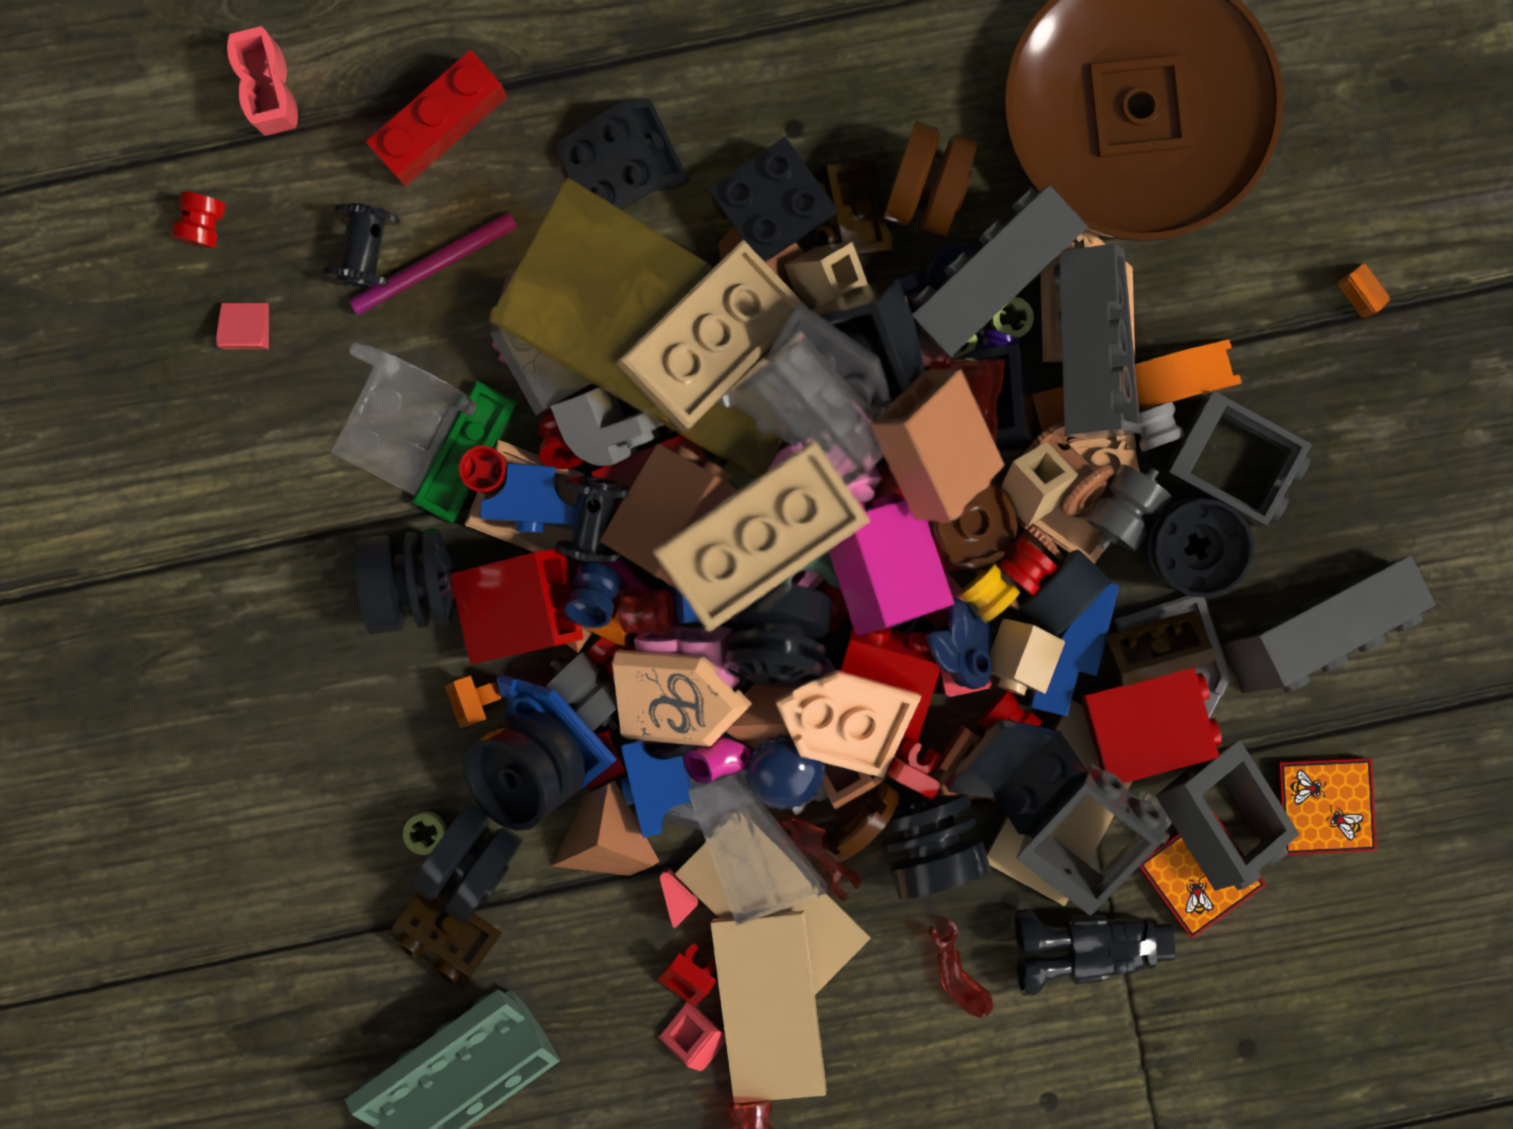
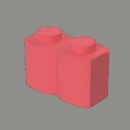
M262 26L229 34L227 42L228 58L234 72L241 79L239 84V101L246 118L264 136L295 129L298 122V109L292 92L285 85L287 76L286 61L278 44Z

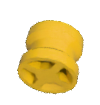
M994 563L973 578L959 595L965 602H972L978 608L979 618L986 623L1007 608L1016 599L1020 591L1013 584H1006L1001 578V570Z

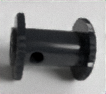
M344 203L336 205L335 212L348 217L339 268L325 267L323 273L325 276L349 286L373 289V286L385 288L388 286L389 281L383 277L376 276L384 225H398L400 219L397 215L387 212L385 209L367 204Z
M582 476L568 478L565 481V487L578 491L571 540L557 542V551L563 555L586 562L617 561L620 559L621 554L599 540L612 520L615 498L628 497L629 487L602 477ZM591 499L598 500L601 507L593 506Z

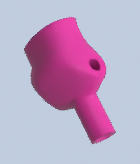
M720 736L711 746L699 745L685 753L684 764L686 771L694 781L708 784L721 775L745 769V766L748 765V757L753 754V748L741 741L737 742Z

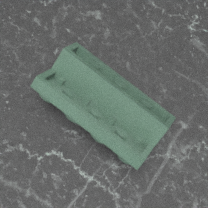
M498 989L492 994L479 998L469 1011L455 1021H450L440 1026L434 1036L423 1044L401 1054L396 1063L384 1072L362 1082L358 1090L347 1097L345 1102L353 1116L373 1126L374 1129H466L557 1064L560 1059L545 1032L522 1000L512 990L503 993Z

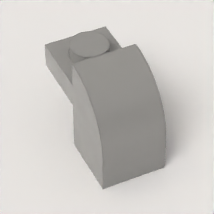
M612 382L550 406L568 447L582 460L598 466L613 465L638 453L636 446L654 439L651 430L668 423L666 415L658 407L625 417Z

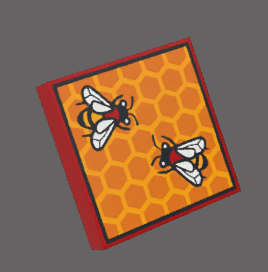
M1372 758L1276 762L1278 801L1300 834L1285 847L1288 851L1287 855L1377 851Z
M1213 812L1214 816L1218 820L1219 824L1223 828L1224 832L1226 833V835L1228 836L1231 843L1233 844V846L1235 847L1236 851L1242 859L1245 856L1244 853L1239 848L1234 839L1231 837V835L1226 830V828L1221 823L1216 814ZM1178 831L1163 841L1139 866V869L1191 939L1266 886L1260 877L1255 883L1241 890H1236L1233 885L1215 891Z

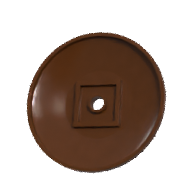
M1048 0L1030 21L1015 48L1008 69L1004 94V112L1008 138L1020 169L1031 186L1038 192L1044 187L1051 185L1088 226L1086 230L1106 237L1138 242L1160 241L1193 233L1223 217L1239 204L1257 184L1272 159L1279 140L1284 109L1283 83L1275 51L1258 20L1240 0ZM1139 95L1147 98L1152 106L1151 115L1144 119L1131 115L1128 110V100L1131 97Z

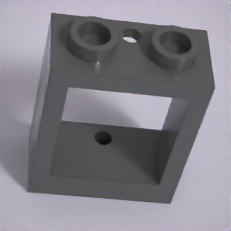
M1212 391L1204 395L1184 431L1185 436L1178 442L1161 475L1202 498L1218 500L1238 510L1246 522L1255 527L1268 526L1270 521L1276 523L1285 511L1289 499L1284 497L1292 480L1296 483L1299 482L1308 469L1311 458L1307 457L1306 454L1312 444L1220 393ZM1220 417L1285 452L1255 508L1190 473Z
M1241 740L1217 748L1219 758L1193 764L1155 795L1215 891L1233 885L1236 890H1241L1252 885L1261 877L1259 870L1263 866L1274 864L1286 856L1288 851L1285 847L1300 835ZM1221 779L1261 840L1242 859L1202 796Z
M1093 763L1087 768L1088 773L1040 826L1031 835L1024 836L1016 859L1090 916L1161 844L1167 820L1162 817L1160 811L1152 803L1138 799L1125 789L1124 784L1116 775L1109 771H1102ZM1087 794L1138 833L1100 874L1050 836V833Z

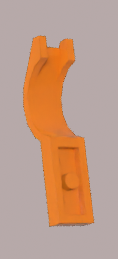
M1230 340L1186 349L1135 364L1139 412L1166 403L1241 384L1240 375L1233 376L1226 350L1232 348ZM1064 386L1032 395L1040 434L1056 423L1065 422Z

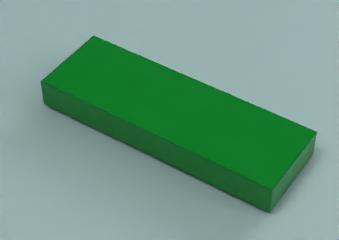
M476 380L411 502L454 524L472 491L463 483L459 474V464L462 456L475 446L486 445L495 449L498 440L502 436L519 403Z

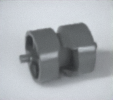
M1121 465L1110 481L1109 486L1113 493L1112 497H1101L1085 517V520L1099 531L1103 537L1098 543L1099 546L1106 549L1112 543L1118 544L1134 553L1137 551L1147 536L1148 531L1144 524L1145 520H1156L1158 516L1162 515L1173 499L1154 480L1159 474L1157 470L1151 468L1145 474L1130 466Z
M585 651L581 652L569 664L567 662L561 664L557 658L550 663V666L555 670L553 673L555 677L545 687L557 691L593 732L600 725L603 728L608 725L613 731L620 726L614 719L617 716L615 711L618 709L615 682L613 683L611 680L601 682L598 679L601 669Z

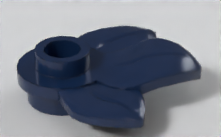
M953 598L954 605L948 606V631L930 633L926 635V639L938 665L943 671L950 673L957 685L969 689H979L987 685L991 676L992 663L989 657L993 644L991 626L989 622L984 623L978 615L975 616L969 604L963 600Z

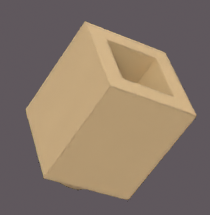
M853 242L817 246L784 265L796 296L807 307L820 306L856 287L868 285Z
M1045 442L1013 461L1001 488L1008 494L1016 514L1027 526H1030L1062 505L1078 474L1048 442Z
M1003 618L989 655L992 663L991 674L1000 678L998 686L1009 692L1024 696L1026 689L1046 694L1065 641L1034 625Z

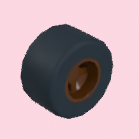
M1073 550L1060 564L1058 563L1055 571L1051 575H1046L1039 582V590L1034 596L1028 594L1020 607L1042 630L1054 636H1058L1080 617L1102 593L1109 582V578L1080 550Z

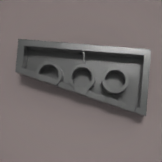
M1051 185L1044 187L1038 192L1033 187L1028 189L1012 204L1011 207L1015 212L1003 223L997 219L977 238L982 244L970 256L962 252L943 270L948 277L936 289L929 284L910 301L909 304L914 308L911 314L916 330L943 359L953 356L1088 227Z
M1115 243L1062 251L1059 254L1060 264L1054 267V279L1057 291L1061 294V311L1058 314V324L1062 337L1065 435L1089 440L1141 434L1125 251Z
M1412 555L1387 561L1335 587L1337 592L1335 595L1332 592H1328L1298 605L1297 608L1300 613L1297 615L1295 612H1290L1256 626L1258 634L1240 638L1233 637L1221 643L1220 646L1243 692L1250 693L1275 688H1283L1285 693L1294 691L1311 682L1308 674L1321 668L1322 672H1328L1347 663L1349 660L1346 654L1358 648L1360 652H1364L1384 643L1386 639L1383 634L1395 628L1397 632H1401L1421 623L1423 619L1420 614L1436 606Z

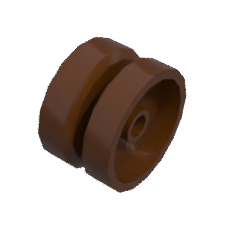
M915 121L883 219L906 226L912 221L919 200L926 202L920 224L922 232L945 240L955 212L959 213L973 172L970 171L978 141L955 134L948 140L942 160L933 158L940 139L938 128Z

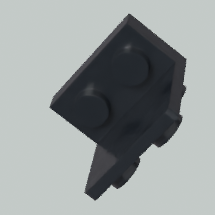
M650 98L619 101L557 142L555 146L593 225H600L652 192L677 189L689 181Z
M783 137L708 189L712 203L721 217L729 219L741 238L765 263L836 214L835 205L786 137Z
M1000 720L985 732L984 738L972 752L956 765L955 771L944 784L949 792L997 799L1018 834L1031 835L1083 779L1088 771L1061 731Z

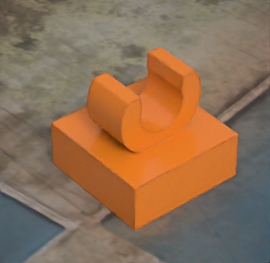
M471 675L445 685L460 729L486 720L482 706L501 699L495 682L475 689Z

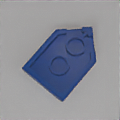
M504 675L497 677L500 696L505 697L508 710L504 720L517 711L534 709L549 714L563 724L576 740L584 759L585 777L580 790L617 760V757L557 691Z

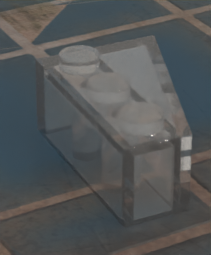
M801 330L750 367L718 400L729 410L735 404L757 420L754 428L765 436L772 431L794 447L791 454H794L809 442L815 440L846 485L867 473L883 455L869 425L877 416Z
M738 772L721 775L710 783H699L690 788L688 794L737 926L826 894L827 883L764 804H761L758 798L753 797L752 791L749 790L747 783Z

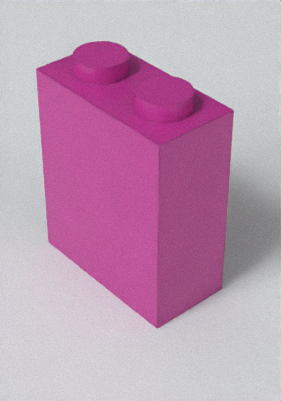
M898 493L871 501L873 510L866 511L864 503L859 504L870 519V522L828 550L856 636L954 605L927 520H915L906 500L900 501Z

